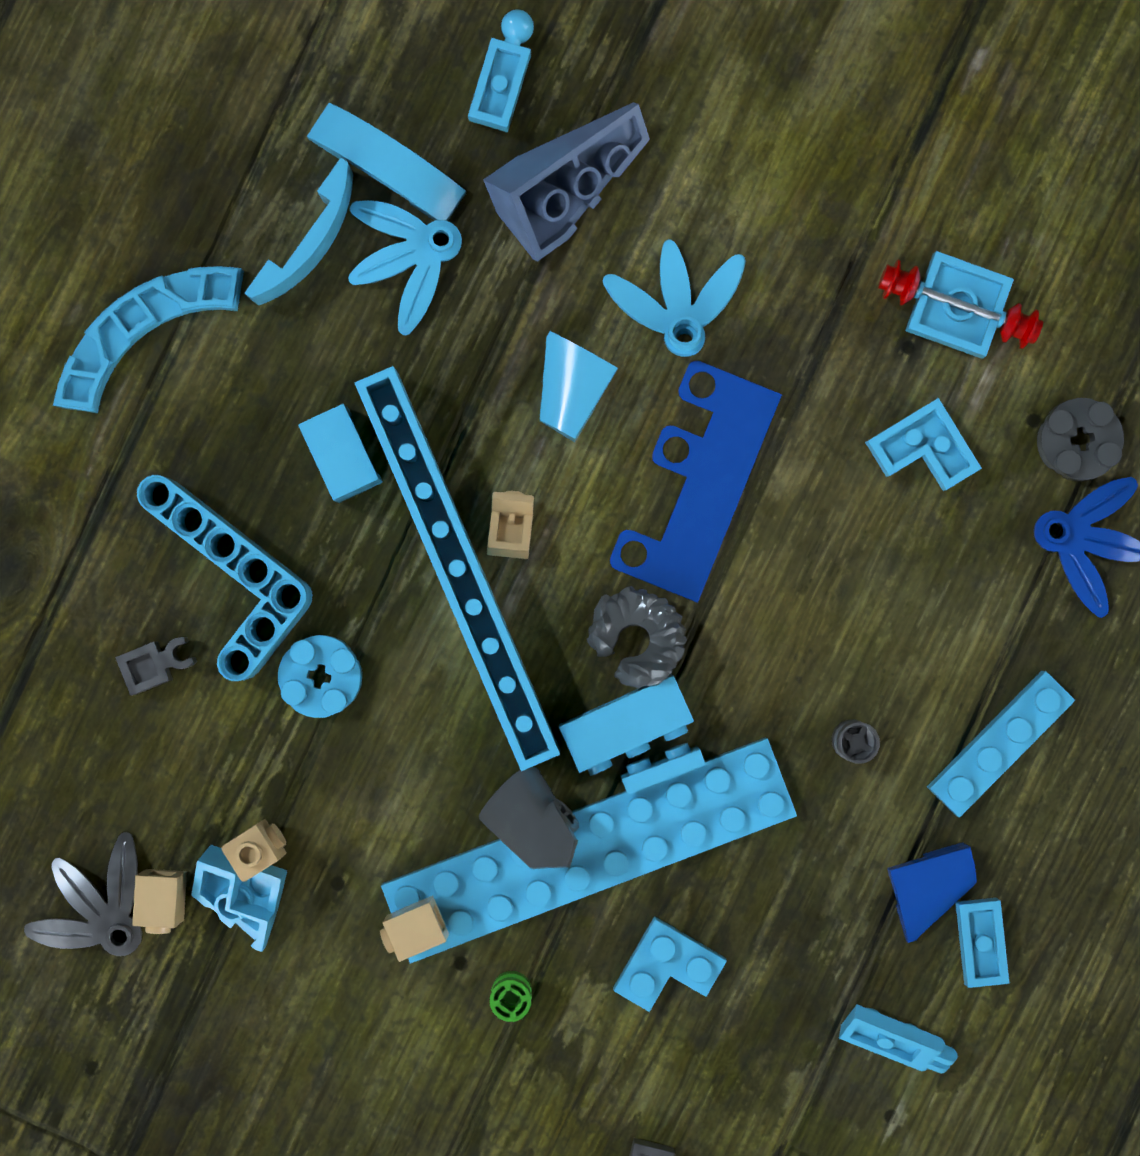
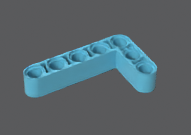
M161 475L146 477L137 488V498L140 505L261 599L221 650L217 658L218 670L224 678L230 681H242L253 678L259 673L309 609L313 596L311 588L300 577L178 482ZM165 484L169 491V497L163 505L157 506L153 501V492L156 487ZM197 509L201 514L202 523L197 530L190 532L186 528L185 517L191 510ZM229 534L234 540L235 547L229 556L222 557L218 553L217 543L222 536ZM262 560L268 569L267 576L262 582L256 583L251 579L249 569L252 563ZM294 585L298 588L301 596L298 605L290 609L282 601V592L287 586ZM265 617L270 619L275 627L274 635L268 641L262 640L256 632L258 622ZM238 650L244 652L249 660V666L242 674L236 672L231 665V658Z

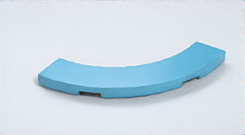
M223 266L191 268L188 271L174 273L165 277H156L118 298L91 323L84 332L85 336L76 347L73 355L69 356L57 385L53 406L98 413L102 394L114 368L123 355L145 334L167 321L189 313L206 310L238 311L244 271L241 268Z

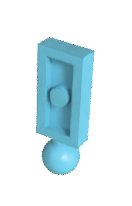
M519 9L509 11L501 22V31L505 41L491 38L469 110V121L508 132L531 58V49L520 46L521 43L526 42L531 37L534 30L533 20L527 12Z

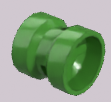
M507 971L495 979L491 988L490 1007L499 1019L505 1022H515L522 1019L528 1013L532 999V986L529 979L517 971Z

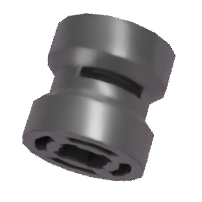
M855 719L845 720L834 729L832 745L835 752L842 758L855 764H862L872 760L877 755L880 747V738L871 725Z

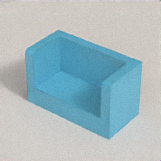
M344 403L298 424L333 501L338 503L383 482L372 465L351 419V412Z

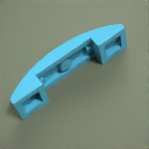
M328 103L307 135L310 141L338 159H345L407 199L411 206L434 221H448L466 194V190L419 155L364 120L331 103Z
M343 158L339 159L317 190L322 201L327 204L326 208L283 268H280L268 259L246 290L245 294L257 305L272 301L296 286L317 266L334 242L345 219L353 186V172L348 162Z

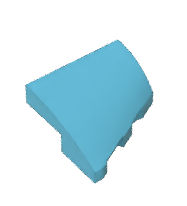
M550 331L546 337L540 422L575 442L618 368L579 345Z
M210 845L197 861L191 895L204 907L213 909L218 914L219 919L229 928L234 924L238 925L254 939L251 947L263 952L278 911L287 870L271 865L247 881L242 882L224 855L222 848Z

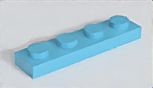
M1041 671L943 769L927 788L955 816L960 818L1071 706L1075 699L1046 671Z

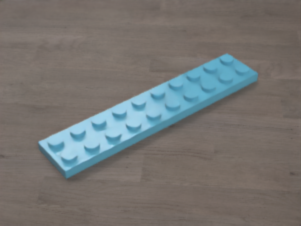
M765 737L705 760V766L627 795L626 791L573 810L572 813L579 823V829L574 832L578 843L570 868L531 869L500 839L382 883L381 888L391 913L433 895L449 932L445 943L408 958L410 964L796 817L795 808L768 738Z

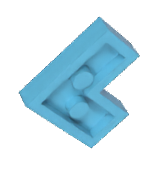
M939 398L865 442L886 477L891 476L922 457L943 491L982 469Z
M654 916L615 983L613 991L648 1012L652 1009L670 976L706 997L727 960L722 955Z

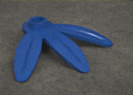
M1133 477L1117 479L1102 485L1079 501L1068 514L1062 511L1047 512L1039 517L1034 526V537L1038 545L1047 551L1059 553L1060 562L1072 589L1082 603L1099 618L1105 617L1109 612L1107 593L1100 574L1090 559L1084 554V551L1110 560L1138 562L1140 561V541L1119 531L1091 527L1090 525L1113 514L1132 497L1138 487V483ZM1053 523L1059 524L1063 529V535L1059 539L1053 538L1049 533V528Z

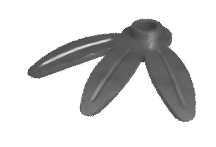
M128 832L121 833L111 853L107 872L108 903L95 885L79 869L61 858L54 859L52 871L60 891L68 903L88 922L65 918L38 920L25 925V935L40 944L60 949L85 948L101 943L108 953L115 956H125L135 951L142 940V929L140 926H132L133 917L130 916L134 903L135 875L138 874L137 854L132 835ZM118 929L124 931L127 940L122 943L117 942L113 937V931Z

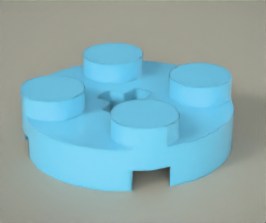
M316 635L295 642L282 657L278 669V684L282 699L298 713L313 718H325L343 711L356 699L362 685V668L359 660H357L351 648L344 641L336 637ZM319 664L324 665L325 673L331 675V681L324 682L321 688L315 687L314 680L309 678L310 671L317 670Z

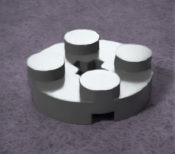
M1090 398L1068 400L1055 406L1039 428L1037 447L1042 461L1049 469H1053L1067 480L1086 481L1105 474L1121 460L1124 433L1118 417L1114 414L1113 408L1108 403L1098 402ZM1076 428L1082 429L1084 434H1088L1090 437V442L1086 444L1085 451H1081L1079 445H1072L1071 437L1077 435Z

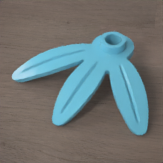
M355 201L350 206V212L356 218L375 230L390 236L406 239V241L382 248L365 258L349 274V282L352 285L375 283L393 277L416 264L417 266L404 289L398 315V331L402 335H409L421 321L433 299L439 280L441 262L449 261L459 253L462 244L461 234L458 228L449 221L436 220L425 225L419 218L392 204L379 201ZM442 233L449 238V242L445 246H438L434 243L433 238L437 234Z
M670 239L663 243L660 257V285L667 309H664L645 291L617 275H605L603 285L614 302L628 316L649 329L663 333L665 345L670 352L677 356L688 357L702 349L705 343V330L703 327L716 318L733 297L741 281L746 260L741 254L734 255L728 259L706 283L694 305H691V289L685 262L676 243ZM682 334H687L692 338V340L689 342H681L677 339V337Z

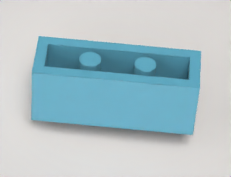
M670 674L659 685L643 686L560 723L559 729L579 773L588 769L589 774L594 775L613 766L610 759L626 753L628 758H632L649 750L650 745L648 742L664 736L666 741H670L687 733L686 725L694 722L674 675Z

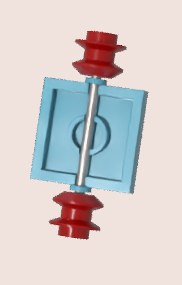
M938 251L932 255L923 282L920 281L921 276L918 266H914L909 272L901 270V261L899 259L894 266L886 265L879 281L878 288L884 290L883 299H886L891 293L899 295L900 305L903 306L912 300L913 297L917 298L905 330L906 332L981 359L987 356L996 328H1000L1002 342L1006 343L1011 337L1019 339V348L1024 349L1028 343L1034 344L1037 341L1043 327V321L1038 319L1039 310L1037 309L1028 316L1022 313V305L1017 303L1008 309L1007 312L1003 311L1014 281L1013 278Z

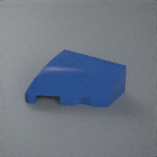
M963 842L924 853L922 858L887 868L897 900V912L908 943L917 940L977 883L976 869L970 846Z

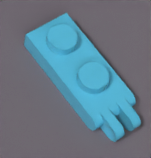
M856 1004L841 1024L839 1039L919 1071L930 1069L938 1073H945L958 1058L955 1049L945 1045L942 1038L923 1031L913 1024L903 1023L880 1014L872 1008H865Z

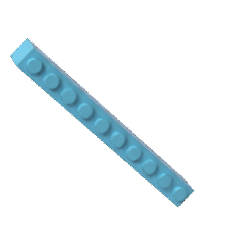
M392 366L354 382L520 770H526L560 755L558 743L398 372Z

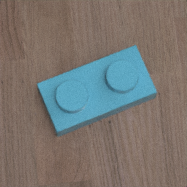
M683 743L666 750L667 758L651 763L648 757L628 764L626 766L628 772L620 775L627 795L705 766L706 763L701 750L697 746L690 748L688 743Z
M998 898L956 902L964 985L968 988L1010 984L1001 900Z

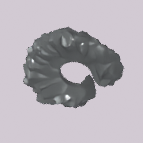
M630 586L613 596L607 594L601 596L594 609L593 624L588 628L589 637L587 638V643L597 651L598 657H607L615 653L613 649L617 644L620 633L629 626L644 628L650 637L648 648L641 655L622 659L614 673V677L619 679L621 684L639 689L643 686L659 685L672 673V669L676 668L677 662L684 656L685 648L683 645L686 643L687 637L684 636L686 629L681 624L682 616L676 612V608L670 605L666 598H659L655 594H648L645 589L635 590Z

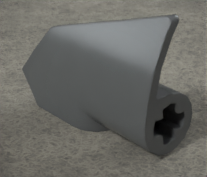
M530 767L523 771L519 770L489 799L479 814L480 821L531 869L570 868L578 843L574 832L579 829L576 817L562 801L556 799L537 767Z

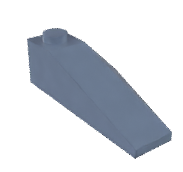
M633 102L519 155L483 179L497 214L533 260L538 262L573 235L578 229L574 225L588 207L595 208L601 200L599 193L612 177L621 176L650 140L639 104Z

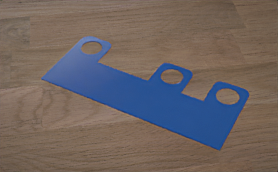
M693 361L688 365L678 390L679 396L682 400L709 410L713 414L703 438L675 426H666L661 431L654 448L652 459L655 464L687 477L663 538L660 542L635 531L624 530L618 537L610 557V564L620 572L698 603L782 394L701 361ZM698 372L709 373L715 380V390L707 398H698L689 389L691 377ZM671 437H681L689 445V454L680 463L668 461L663 454V445ZM629 541H638L647 550L645 562L638 567H629L621 559V549Z

